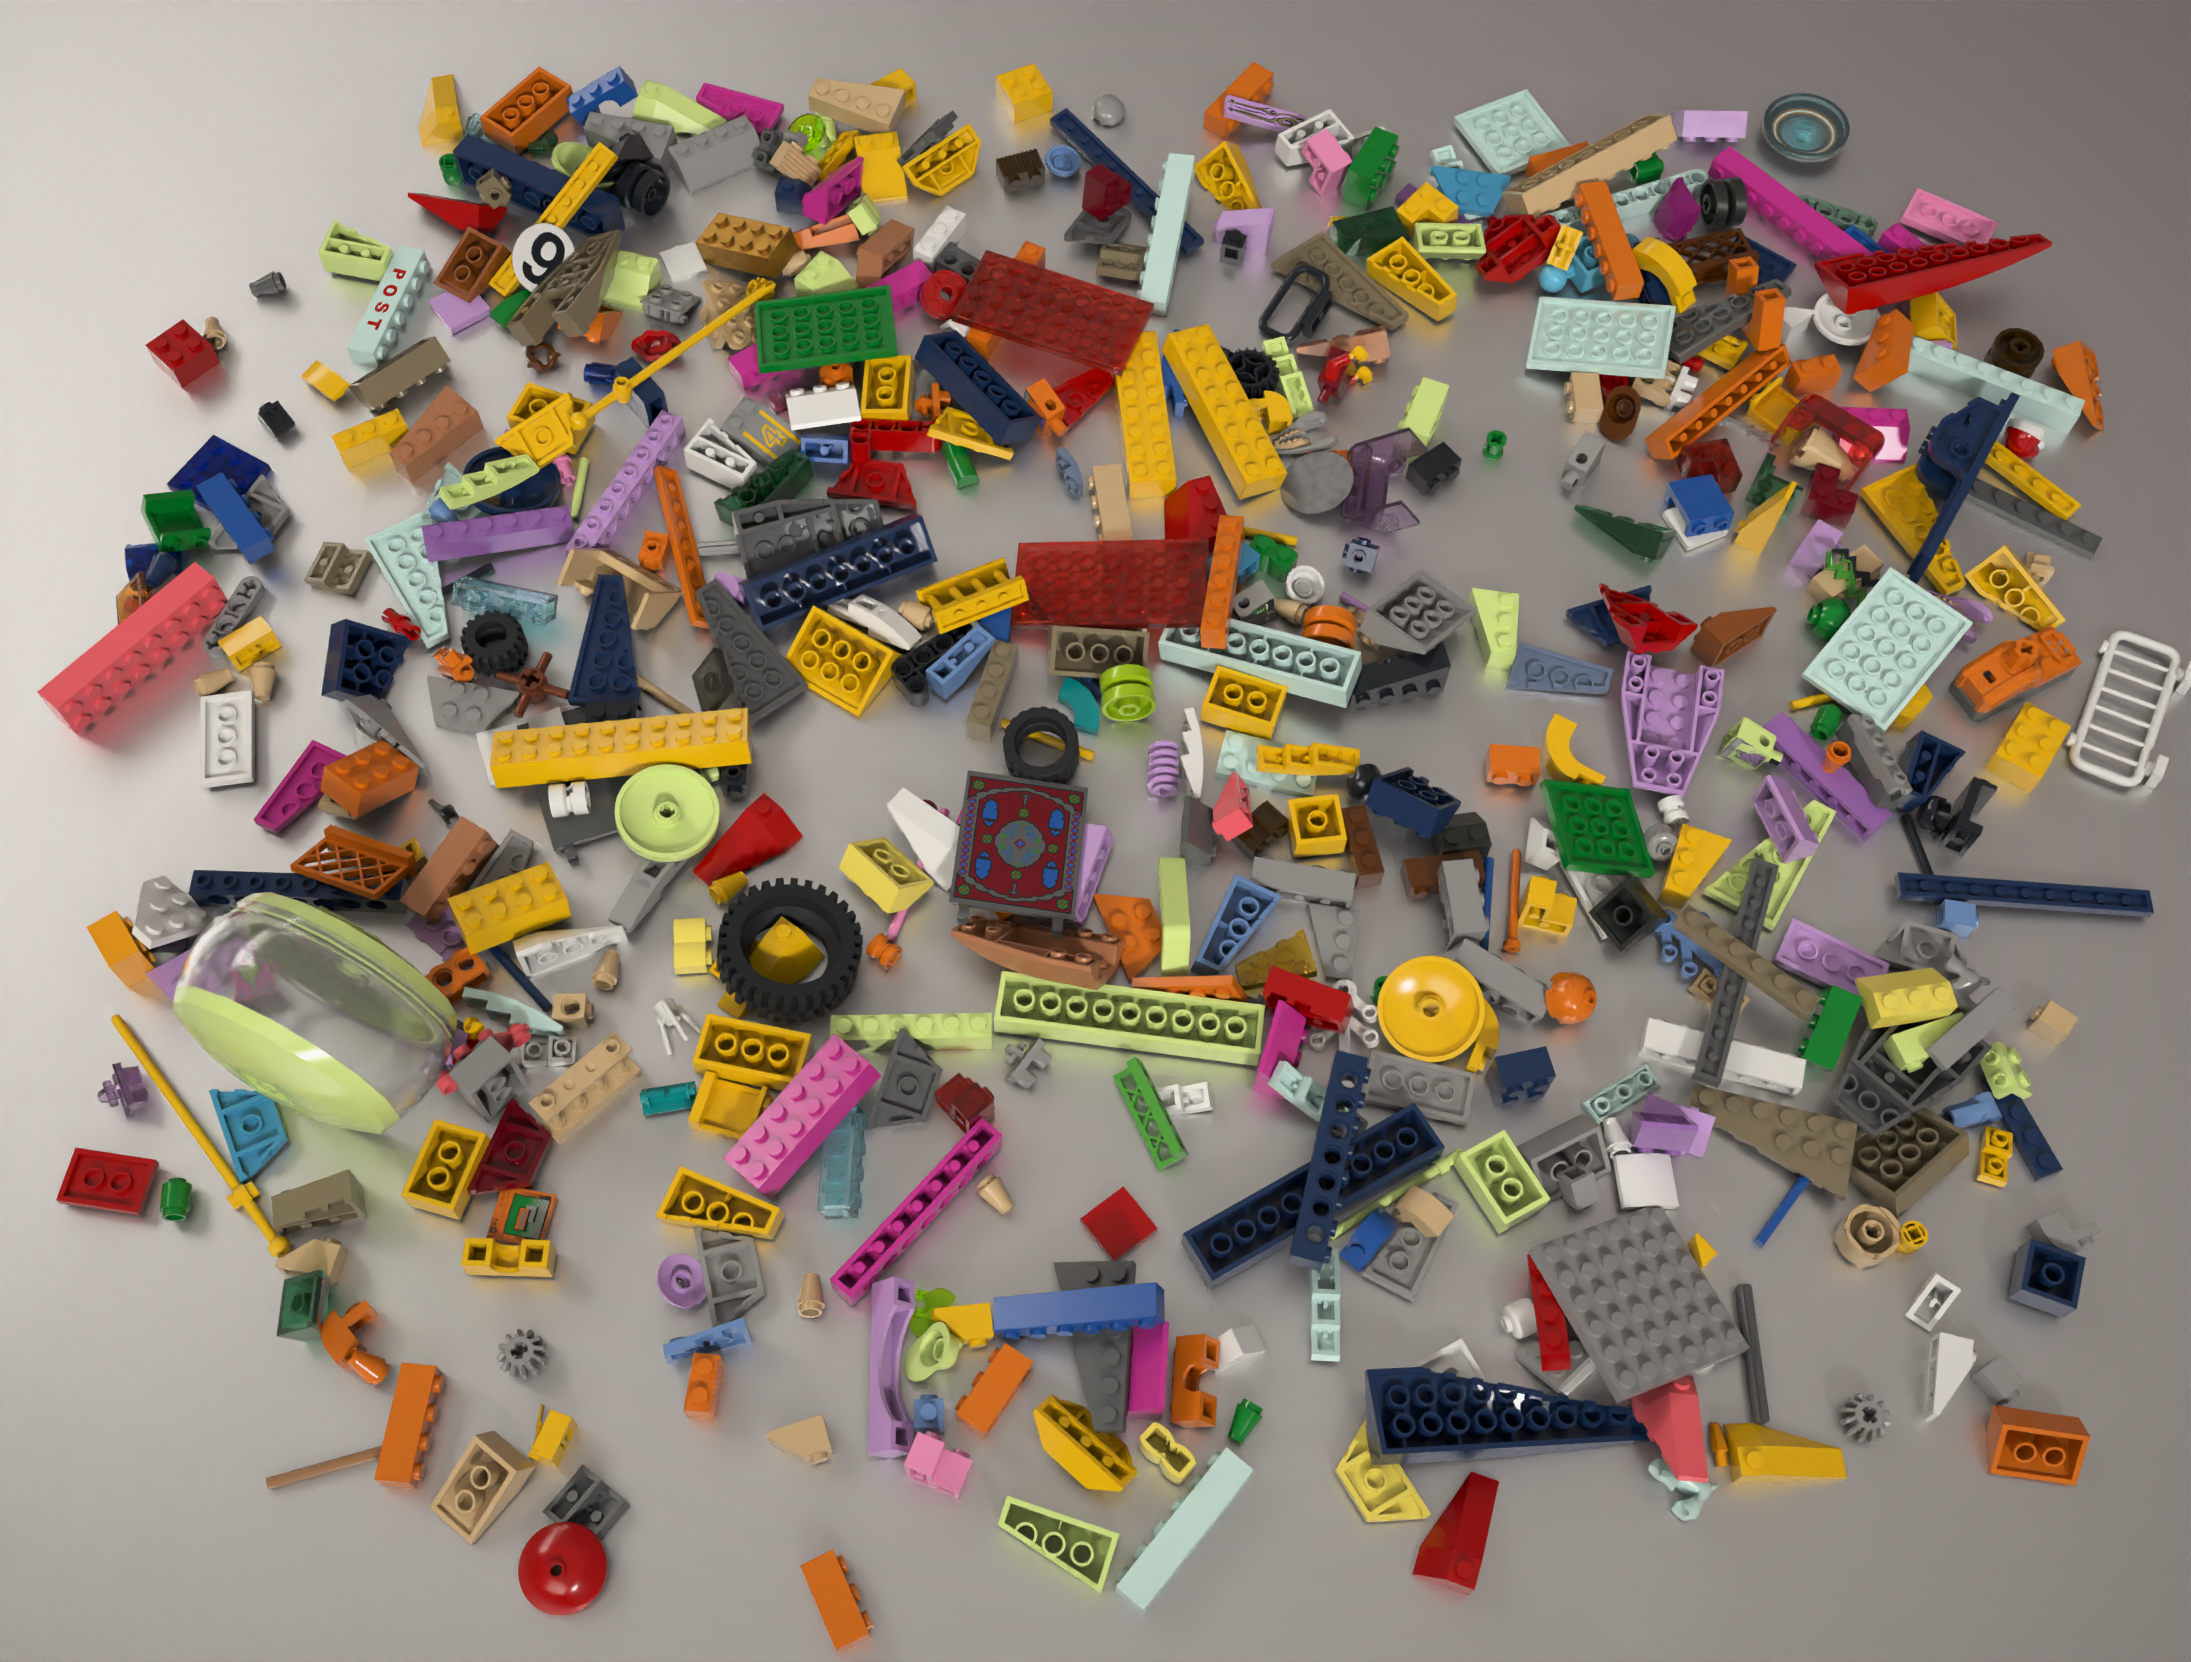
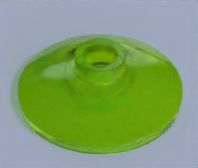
M809 113L796 118L788 130L793 133L800 131L808 136V144L804 146L803 150L804 153H808L815 149L822 141L825 126L819 116Z

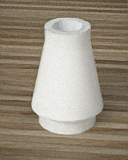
M1610 1117L1605 1119L1602 1123L1607 1154H1609L1611 1159L1615 1155L1631 1154L1632 1144L1621 1127L1618 1118Z

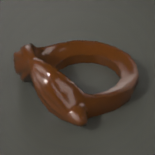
M551 344L532 346L526 352V359L529 362L527 367H532L541 372L551 370L555 367L557 359L561 354L556 352ZM540 348L548 349L547 365H543L540 360L532 356V352Z

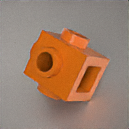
M849 363L825 365L819 369L821 385H826L827 388L836 387V384L840 382H850V385L854 384L853 369Z

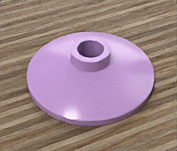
M674 1254L667 1257L660 1264L657 1270V1285L660 1293L669 1303L679 1308H692L699 1305L706 1298L701 1264L695 1258L686 1254Z

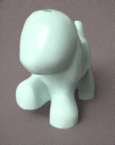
M1662 1459L1654 1460L1649 1466L1651 1475L1658 1481L1663 1482L1670 1491L1676 1488L1684 1494V1498L1675 1502L1671 1508L1672 1512L1683 1521L1697 1519L1701 1513L1703 1503L1709 1498L1711 1492L1718 1487L1717 1483H1710L1709 1481L1703 1483L1677 1480Z

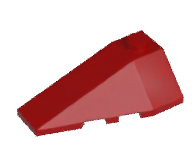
M408 193V198L459 230L466 231L469 226L480 233L492 234L507 213V207L498 206L493 209L490 204L486 205L485 203L449 199L448 197L423 193Z
M763 793L744 810L697 865L693 873L709 887L715 880L738 873L739 871H745L753 866L756 868L762 865L763 861L785 854L803 836L785 811Z
M1472 1471L1470 1472L1420 1545L1412 1572L1413 1576L1465 1595H1469L1475 1590L1499 1481Z

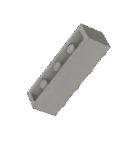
M1254 856L1250 881L1281 895L1282 898L1280 900L1305 905H1308L1309 902L1350 909L1356 874L1350 873L1345 869L1332 870L1320 865L1308 866L1292 860L1279 861L1268 856Z

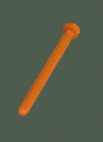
M1513 849L1511 852L1507 940L1503 941L1502 947L1503 951L1507 953H1517L1521 950V942L1517 940L1521 851L1519 849Z

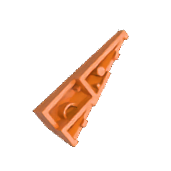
M847 214L833 218L826 225L819 223L793 232L799 247L798 250L861 240L859 230Z

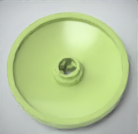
M655 765L637 772L622 786L615 802V823L620 837L635 853L653 861L675 862L696 855L710 843L719 824V802L712 786L697 772L679 765Z

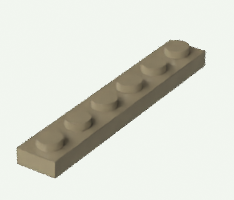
M1689 904L1672 924L1673 928L1803 1021L1821 1000L1820 997Z

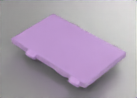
M450 907L433 924L418 915H415L406 923V926L416 934L415 937L420 942L424 941L443 958V962L450 959L457 950L466 947L452 918Z
M1654 1093L1651 1095L1647 1094L1642 1112L1688 1116L1698 1125L1696 1137L1689 1152L1686 1153L1703 1158L1716 1117L1699 1112V1108L1693 1106L1687 1108L1660 1099V1095Z

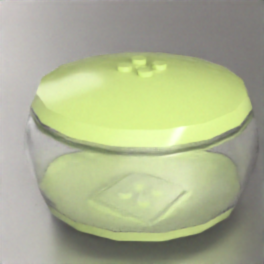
M272 892L252 893L235 903L204 929L195 940L185 959L173 1001L174 1015L194 1040L218 1064L257 1092L301 1115L339 1128L382 1134L397 1124L416 1108L433 1088L448 1060L458 1016L449 1000L417 968L384 944L378 936L371 932H365L359 927L318 907Z

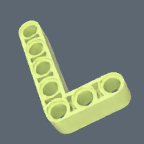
M1159 857L1158 877L1162 924L1160 977L1188 976L1190 915L1185 857Z

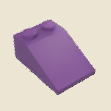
M1632 1111L1630 1142L1633 1147H1637V1152L1653 1153V1149H1662L1664 1154L1677 1156L1681 1155V1151L1689 1152L1698 1132V1125L1688 1116Z

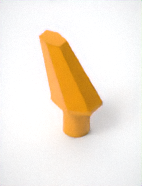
M1710 1422L1712 1452H1715L1716 1466H1728L1727 1452L1730 1451V1447L1719 1423Z

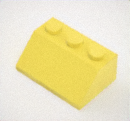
M885 837L849 843L839 865V869L846 874L847 878L857 884L865 895L871 897L881 910L888 914L906 910L934 884L930 877Z
M1932 967L1856 978L1855 980L1859 995L1863 997L1862 1004L1870 1029L1942 1019L1948 1017L1958 1007L1950 981Z

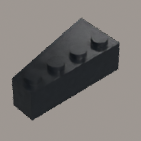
M1443 641L1425 655L1414 653L1403 658L1394 655L1385 660L1383 664L1378 665L1374 661L1362 665L1348 702L1349 708L1356 706L1366 707L1379 702L1389 703L1401 698L1412 699L1424 694L1435 695L1443 691L1451 668Z

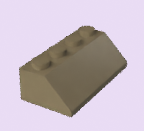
M436 337L423 338L356 380L348 388L368 410L376 409L380 411L389 405L388 400L396 397L399 399L409 392L407 388L415 384L418 387L428 380L426 376L434 372L436 375L447 368L445 364L451 360Z
M1048 625L1049 675L1100 678L1101 674L1107 669L1118 665L1134 664L1147 668L1150 632Z

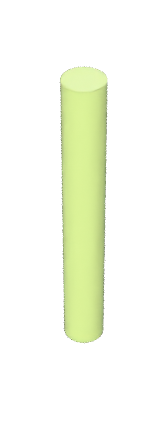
M585 457L580 458L570 508L573 521L579 518L589 459Z

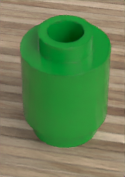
M1834 704L1820 706L1810 726V733L1815 739L1828 741L1834 736L1843 719V713L1840 708Z
M170 1178L168 1182L162 1184L160 1212L163 1213L162 1218L164 1220L182 1221L186 1219L187 1213L190 1212L192 1185L186 1182V1179Z

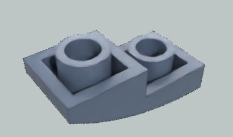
M1062 446L1056 450V467L1061 473H1064L1065 488L1070 493H1074L1078 498H1081L1083 496V479L1080 469L1069 451Z

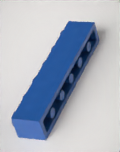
M1157 1282L994 1297L993 1331L1005 1341H1017L1021 1336L1042 1339L1046 1338L1047 1334L1054 1333L1058 1336H1072L1077 1331H1084L1087 1334H1098L1101 1332V1329L1122 1332L1127 1331L1128 1327L1138 1326L1141 1329H1153L1156 1327V1324H1165L1164 1289Z

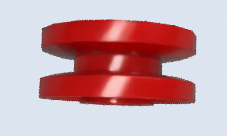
M939 270L933 273L921 286L919 294L920 304L924 312L932 319L938 321L954 319L968 306L970 298L969 287L965 279L958 273L951 270ZM940 291L946 292L949 300H944L940 295Z

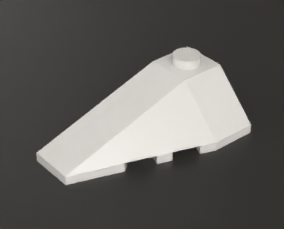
M903 787L886 807L901 832H904L910 842L914 854H917L922 862L926 874L947 892L952 884L960 826Z

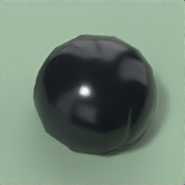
M1369 763L1357 766L1355 768V775L1352 778H1347V794L1352 800L1360 803H1366L1374 778L1382 776L1378 767Z
M1936 795L1930 796L1919 806L1917 822L1923 831L1937 836L1944 832L1952 808L1951 804L1946 802V798Z

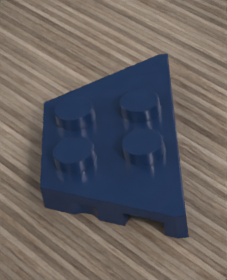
M1648 585L1626 593L1650 602L1652 588ZM1604 599L1567 609L1565 613L1566 618L1604 647L1622 643Z

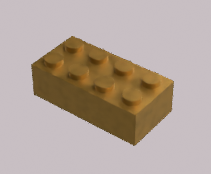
M719 212L695 242L704 263L775 279L799 249L790 227Z

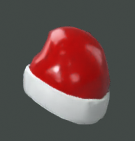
M2013 416L2009 419L2004 432V446L2020 459L2036 457L2039 450L2045 447L2044 438L2046 430L2019 417Z

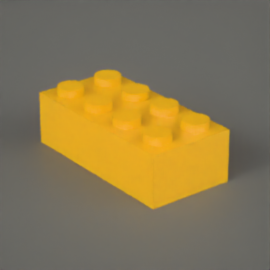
M548 861L447 898L452 918L470 955L571 917L567 897Z
M707 1013L692 1063L696 1074L705 1075L707 1070L716 1073L719 1079L783 1091L810 1061L814 1043L812 1034Z

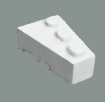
M1328 109L1279 133L1274 152L1286 166L1309 163L1301 153L1306 140L1326 128L1336 137L1339 145L1349 156L1351 155L1355 138L1333 111Z
M710 418L683 450L687 468L745 496L759 480L756 462L738 444L735 445L724 431L721 432Z

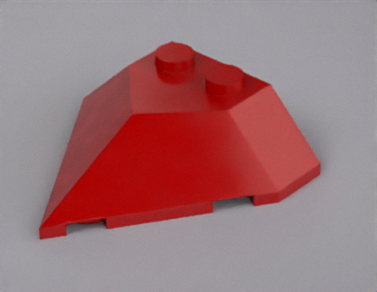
M1495 215L1487 217L1488 228L1484 230L1483 234L1486 253L1481 257L1480 262H1477L1476 270L1486 281L1515 283L1548 259L1560 231V224L1551 215H1543L1542 218H1534L1533 215H1504L1503 218H1496Z
M1599 583L1598 588L1612 617L1621 641L1628 645L1629 650L1634 653L1652 652L1659 654L1661 651H1672L1697 629L1698 624L1676 611L1664 612L1655 603L1623 591L1620 593L1616 590H1611L1607 585Z

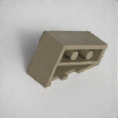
M349 1169L291 1190L282 1191L280 1194L271 1197L274 1229L281 1236L367 1218L364 1188Z

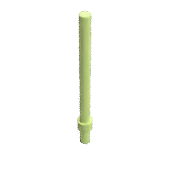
M1459 1148L1446 1157L1440 1156L1432 1161L1430 1167L1339 1222L1335 1237L1329 1236L1331 1240L1335 1239L1364 1221L1377 1207L1385 1208L1401 1198L1412 1186L1418 1187L1436 1175L1441 1176L1445 1174L1464 1150Z

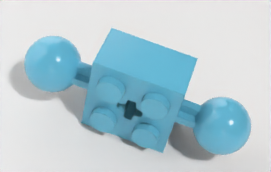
M1626 233L1632 249L1634 243L1640 241L1635 235ZM1587 235L1581 237L1567 271L1550 264L1542 268L1538 278L1542 289L1552 293L1558 292L1565 286L1569 278L1580 293L1606 283L1604 275L1600 273L1599 261L1594 257L1593 245L1588 240Z

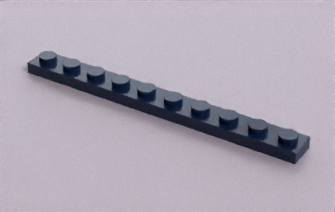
M1067 108L1050 118V125L1094 167L1101 163L1132 184L1130 202L1152 221V216L1157 215V211H1155L1156 197L1160 198V196ZM1185 221L1180 250L1189 255L1204 244V238Z
M1898 872L1895 876L1898 900L1942 903L1945 899L1982 906L2150 917L2154 913L2150 890Z

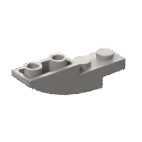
M689 858L675 862H658L646 859L618 899L608 918L609 922L616 926L622 925L624 930L631 933L659 901L661 890Z

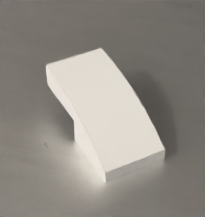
M1207 1081L1183 1087L1179 1084L1156 1088L1169 1116L1213 1110L1211 1088Z

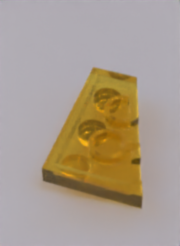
M1304 929L1297 931L1295 936L1287 940L1282 939L1276 942V946L1265 952L1259 951L1235 964L1238 983L1244 991L1264 987L1272 965L1305 978L1317 977L1318 970Z

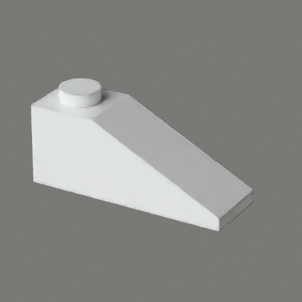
M1939 1332L1930 1338L1924 1421L1929 1422L1940 1415L1970 1369L1974 1366L1976 1361V1351L1973 1350L1974 1340L1944 1332Z

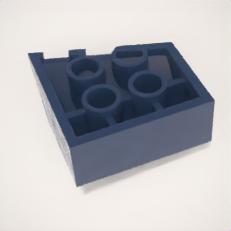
M348 619L331 624L321 696L344 701L347 698L371 694L378 700L384 699L394 679V672L397 666L401 664L404 658L403 654L406 648L410 646L412 640H409L406 636Z
M1410 767L1374 778L1365 806L1373 809L1372 812L1383 817L1387 816L1393 819L1394 823L1398 826L1409 827L1415 830L1417 835L1424 838L1440 834L1461 805L1460 800L1442 788L1430 787L1428 785L1429 780L1425 777L1413 776L1414 770Z

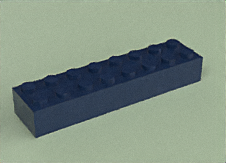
M469 134L452 151L462 183L476 188V180L492 168H495L501 177L504 175L512 185V197H510L509 203L539 216L544 213L571 178L555 169L540 165L536 161L526 159L517 153L509 152L498 145L490 144L481 138H476ZM595 187L565 227L586 236H593L617 229L623 232L625 224L619 198L612 193H607Z
M913 513L737 584L751 620L761 631L809 613L813 605L822 608L937 562L938 559L923 517Z

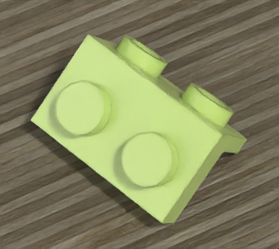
M2000 1041L1990 1045L1992 1048L1979 1063L1994 1097L2001 1099L2011 1093L2022 1099L2032 1096L2033 1093L2030 1089L2032 1082L2019 1064L2022 1060L2018 1051Z

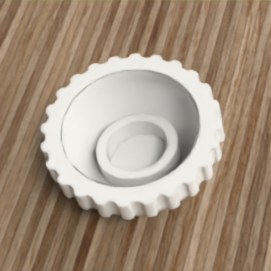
M1296 566L1295 569L1293 568L1288 573L1285 579V590H1287V595L1290 596V599L1304 602L1307 606L1318 602L1324 593L1325 582L1323 577L1312 566Z

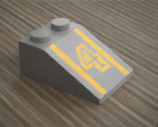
M746 396L743 397L719 428L721 432L724 431L728 438L735 445L738 444L754 461L781 474L801 449L802 435L799 432L791 430L789 424L765 405Z

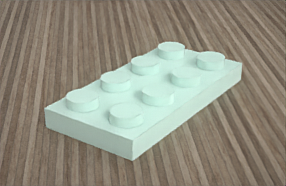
M1226 730L1215 777L1228 780L1231 773L1236 771L1247 785L1301 798L1313 796L1318 775H1290L1256 771L1255 749L1258 745L1283 748L1285 744Z

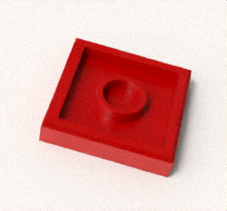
M1124 1186L1080 1218V1222L1111 1261L1120 1260L1157 1232L1158 1229Z

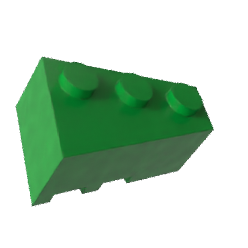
M1834 985L1821 991L1819 995L1821 1000L1807 1024V1028H1809L1807 1035L1801 1039L1797 1048V1052L1800 1053L1798 1058L1805 1059L1807 1064L1825 1072L1834 1070L1863 1000V997Z

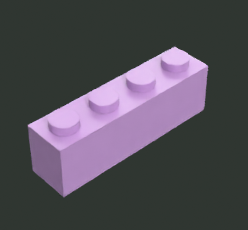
M1084 823L1074 922L1063 921V924L1080 927L1084 924L1114 842V838L1107 826Z

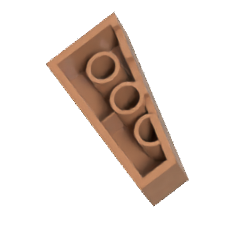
M446 385L389 453L396 470L411 483L415 482L483 429L479 413Z

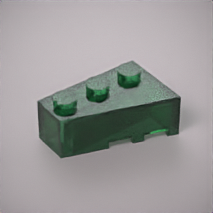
M1393 206L1333 221L1329 237L1347 256H1365V253H1377L1402 236L1408 243L1410 241V237Z

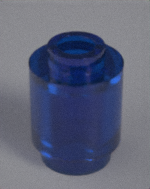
M597 362L586 364L584 368V381L589 382L590 385L612 388L616 379L613 371L615 365Z

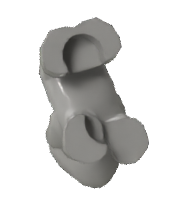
M1951 955L1942 965V968L1946 972L1957 975L1950 980V984L1958 1007L1949 1016L1960 1012L1965 1015L1976 1005L1969 998V995L1980 986L1990 985L1991 982L1988 978L1980 977L1975 970L1967 968L1958 957Z

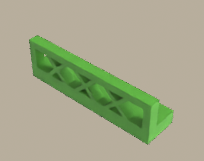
M1134 1057L1126 1062L1128 1068L1113 1077L1158 1169L1162 1171L1189 1154L1143 1062ZM1131 1074L1137 1083L1135 1091L1127 1089L1123 1082V1079ZM1139 1096L1144 1098L1148 1106L1147 1114L1138 1112L1136 1109ZM1140 1116L1145 1117L1144 1123ZM1150 1119L1155 1120L1160 1130L1158 1137L1149 1135L1147 1131ZM1162 1143L1167 1144L1172 1154L1170 1158L1164 1161L1159 1156Z

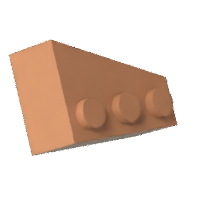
M891 219L885 225H882L874 235H871L864 244L858 247L856 252L858 261L855 282L859 285V288H865L890 275V271L895 265L900 266L912 249L915 228Z

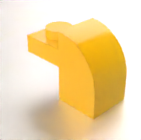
M1264 391L1263 398L1249 399L1259 420H1265L1268 434L1280 433L1292 424L1293 417L1290 404L1281 394L1273 391Z

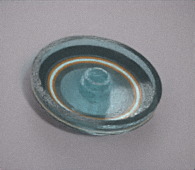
M1795 93L1780 97L1769 105L1762 121V133L1770 147L1784 157L1800 162H1821L1836 156L1844 148L1850 133V126L1845 113L1830 100L1814 94Z

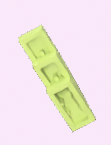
M1285 337L1263 341L1261 345L1263 350H1265V356L1272 355L1271 361H1277L1276 366H1274L1279 368L1280 374H1277L1279 376L1277 388L1279 393L1290 404L1292 420L1298 419L1310 412H1315L1302 371H1298L1294 356L1289 352Z
M528 454L487 462L483 471L462 475L461 483L440 487L439 496L449 509L453 510L474 504L510 489L537 474L540 468Z

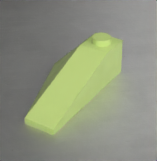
M646 80L637 93L638 97H636L632 119L671 125L674 127L676 136L679 133H691L692 136H696L727 122V119L668 86Z

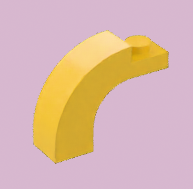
M1647 237L1632 249L1639 269L1653 273L1663 282L1668 291L1672 306H1676L1675 313L1681 314L1696 302L1693 288L1697 285L1696 279L1687 263L1672 247L1658 239Z
M1555 713L1544 735L1541 747L1542 760L1549 775L1556 781L1602 786L1606 776L1579 763L1570 751L1569 741L1574 734L1577 724Z
M1485 998L1484 1021L1479 1035L1473 1042V1050L1465 1068L1467 1072L1476 1073L1477 1070L1483 1071L1487 1058H1493L1499 1044L1500 1030L1498 1020Z

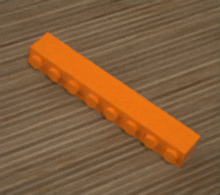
M1780 344V347L1768 351L1755 350L1647 436L1645 440L1652 458L1674 459L1791 364L1786 345Z

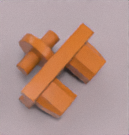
M932 383V392L928 394V397L924 394L920 395V398L914 402V410L921 413L922 417L929 416V421L936 422V419L945 410L940 409V406L949 407L951 396L947 391L939 390V383Z
M442 646L432 656L440 664L437 670L441 674L453 677L457 682L468 683L472 680L474 669L470 663L473 660L468 655L458 653L453 648L447 649L445 646Z

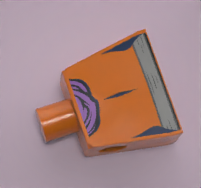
M1043 378L1026 388L1023 399L1042 417L1036 429L1041 434H1047L1053 430L1058 437L1064 435L1068 430L1067 425L1062 421L1065 406L1046 379Z

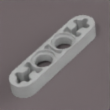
M248 576L241 580L202 641V648L209 658L219 659L226 654L220 646L213 647L212 650L210 647L217 646V641L244 626L265 592L259 578ZM238 604L246 605L242 611H233L234 607ZM226 623L234 624L229 631L221 630L222 626Z

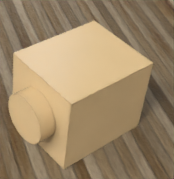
M2050 1000L2044 1007L2041 1005L2036 1007L2030 1016L2033 1022L2028 1029L2054 1046H2058L2068 1036L2079 1018Z

